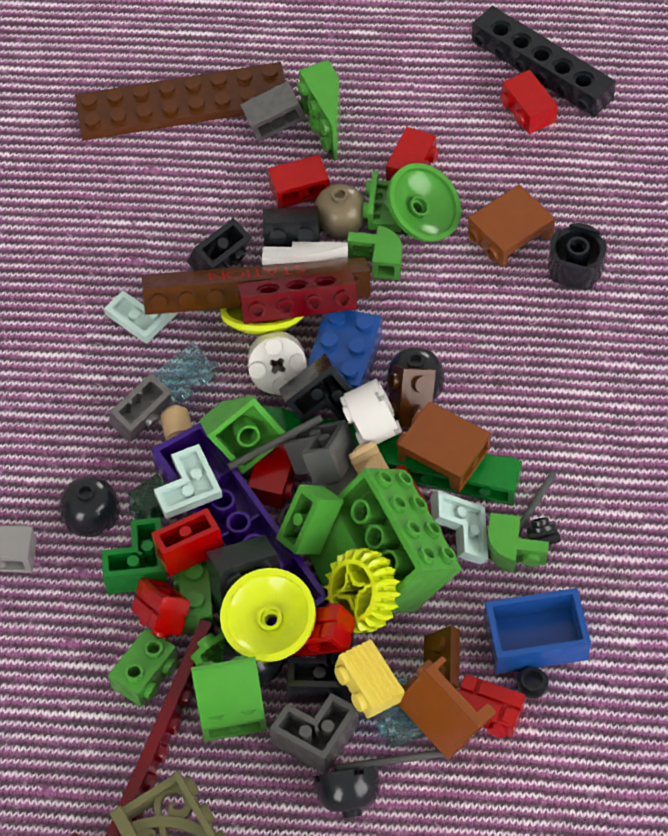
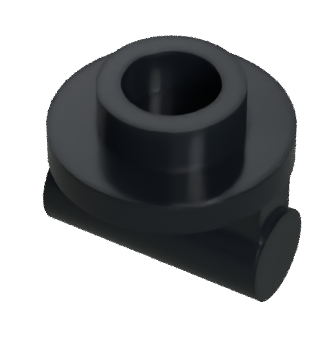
M548 517L534 519L531 521V526L526 528L529 540L549 542V545L561 542L556 522L549 521Z

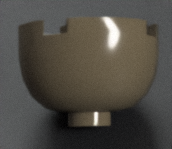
M334 184L321 191L314 203V206L318 208L319 231L323 230L328 233V237L333 239H347L349 232L359 233V229L367 224V219L363 218V204L366 202L363 195L356 188L347 184Z

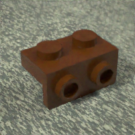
M392 365L387 380L388 388L390 389L389 401L394 410V419L399 421L401 427H411L416 412L419 409L423 410L429 401L433 403L436 370Z
M450 625L424 636L423 664L429 659L434 663L443 656L447 661L439 671L456 689L459 688L460 629Z

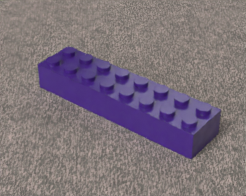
M201 423L151 449L156 470L165 483L169 484L180 479L173 464L171 454L199 444L222 491V498L186 511L188 516L208 508L220 528L224 546L265 535L278 554L279 569L296 575L306 584L314 599L315 608L326 607V604L330 603L324 600L328 596L299 554L293 553L276 539L280 528L237 468L230 470L228 463L231 461L206 435ZM270 618L267 621V625H274L277 622V618Z

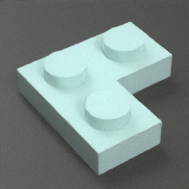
M122 291L104 308L106 316L146 344L179 313L145 315L144 305L125 291Z
M199 444L171 454L173 464L180 479L154 489L155 497L166 519L222 498V491Z
M439 490L431 494V516L437 524L456 530L457 557L480 565L488 561L485 507Z

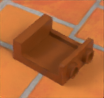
M519 184L469 216L467 233L474 244H479L485 250L490 260L496 261L501 267H504L508 264V256L537 236L540 235L544 240L553 236L555 217Z
M429 401L423 410L419 409L416 412L407 432L403 431L396 442L398 459L404 462L407 456L449 477V487L460 493L490 450L491 433Z
M442 656L434 663L430 659L427 660L415 672L419 677L413 676L402 686L405 693L401 702L397 705L449 760L497 712L489 703L477 712L439 671L447 661Z

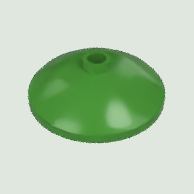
M412 163L402 167L392 176L387 189L388 206L394 220L404 232L423 242H438L455 231L461 217L460 199L451 181L441 171L427 164Z

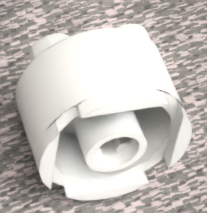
M277 331L261 335L253 342L249 349L248 369L250 377L258 388L270 394L281 395L279 389L307 368L306 357L300 342L286 332ZM279 358H282V366L272 367V359L277 361Z
M377 378L345 393L340 398L344 415L349 424L353 423L359 444L375 441L377 445L402 433L399 421L394 419V410L381 384H378Z

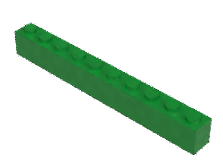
M263 406L286 432L303 424L294 412L287 411L282 407L272 408ZM314 415L311 416V417H310L309 419H307L306 421H308V420L314 418L315 416H314ZM323 418V421L320 422V423L317 424V425L325 424V423H330V422H336V421H339V420H338V419H330V420H328V419H324V418ZM348 424L356 446L360 445L355 435L354 425ZM400 434L377 444L389 469H394L404 464L418 486L510 506L514 505L522 471V461L510 456L501 457L486 454L459 493L449 487V477L407 456L404 462L399 460L396 442Z

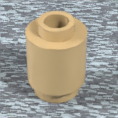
M171 405L160 415L166 441L192 427L188 409L180 405Z

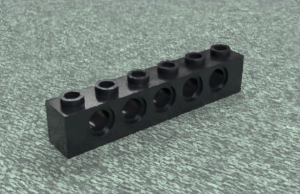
M491 6L472 23V41L478 47L486 49L499 60L505 61L521 73L530 70L542 86L547 87L559 97L576 105L581 111L595 117L614 99L616 86L614 79L496 7Z

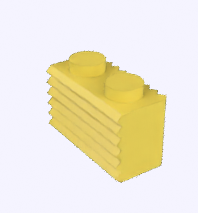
M371 639L338 656L334 669L336 678L341 685L348 687L352 693L351 700L357 711L363 712L367 719L401 702L405 691Z

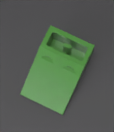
M329 60L299 70L300 82L297 83V89L301 100H298L304 115L307 114L311 130L314 134L318 133L320 136L323 150L329 152L335 161L338 159L341 116L340 85L337 73Z
M237 656L230 661L219 663L207 661L196 667H191L204 742L267 731L255 656Z

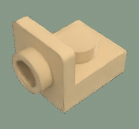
M375 441L358 445L348 455L357 475L365 468L389 469Z

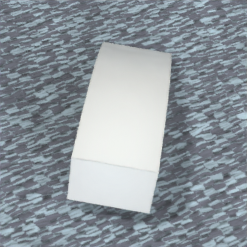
M292 241V247L264 246L262 265L348 259V242Z

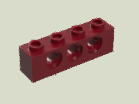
M351 269L238 284L240 311L244 324L358 309L356 282Z

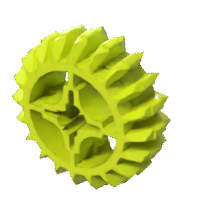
M369 548L350 549L346 553L337 555V561L330 564L332 572L325 574L329 583L323 586L328 590V596L324 600L344 606L355 619L354 633H372L377 631L378 628L386 626V621L394 618L391 610L399 607L395 602V597L401 595L396 591V585L400 581L393 577L397 569L389 567L390 559L382 557V553L369 550Z

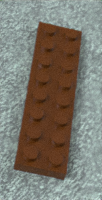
M281 62L75 94L82 141L245 115L240 104L271 90L275 86L285 83Z

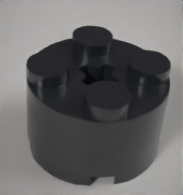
M574 223L570 224L569 228L563 230L560 228L553 234L550 241L548 260L550 278L553 282L569 288L588 290L601 278L604 271L607 244L605 239L601 238L600 232L596 228L587 224Z

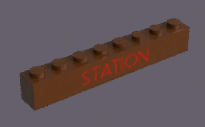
M365 257L146 274L141 275L145 315L236 308L240 307L238 284L348 269H351L356 282L357 298L371 297L370 269Z

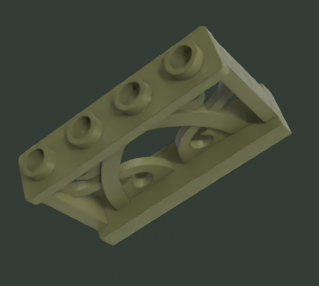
M178 770L172 773V776L125 806H118L109 812L121 836H157L155 830H159L160 836H168L167 829L183 831L194 836H225L222 830L216 833L211 822L216 819L206 803L200 805L195 795L200 793L191 776L189 775L184 778ZM173 793L182 795L184 798L183 808L175 810L174 801H172L168 807L169 816H163L162 804L164 799ZM154 805L155 816L136 821L132 820ZM192 811H194L200 824L188 819Z

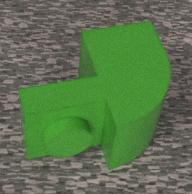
M378 226L377 234L349 232L347 239L349 258L365 257V259L372 260V278L400 281L402 243L396 233L382 226Z
M490 513L487 536L488 554L498 567L514 573L516 562H521L529 567L546 565L549 542L518 538L521 516Z

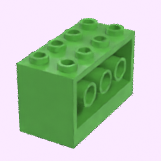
M365 468L338 495L344 502L332 526L331 533L341 552L346 553L350 549L369 548V550L382 553V557L390 559L389 567L397 569L393 577L400 581L396 585V591L401 595L395 597V602L399 607L391 610L392 613L416 612L462 570L456 559L455 552L448 546L440 526L434 521L427 509V503L420 497L413 484L412 477L405 470Z

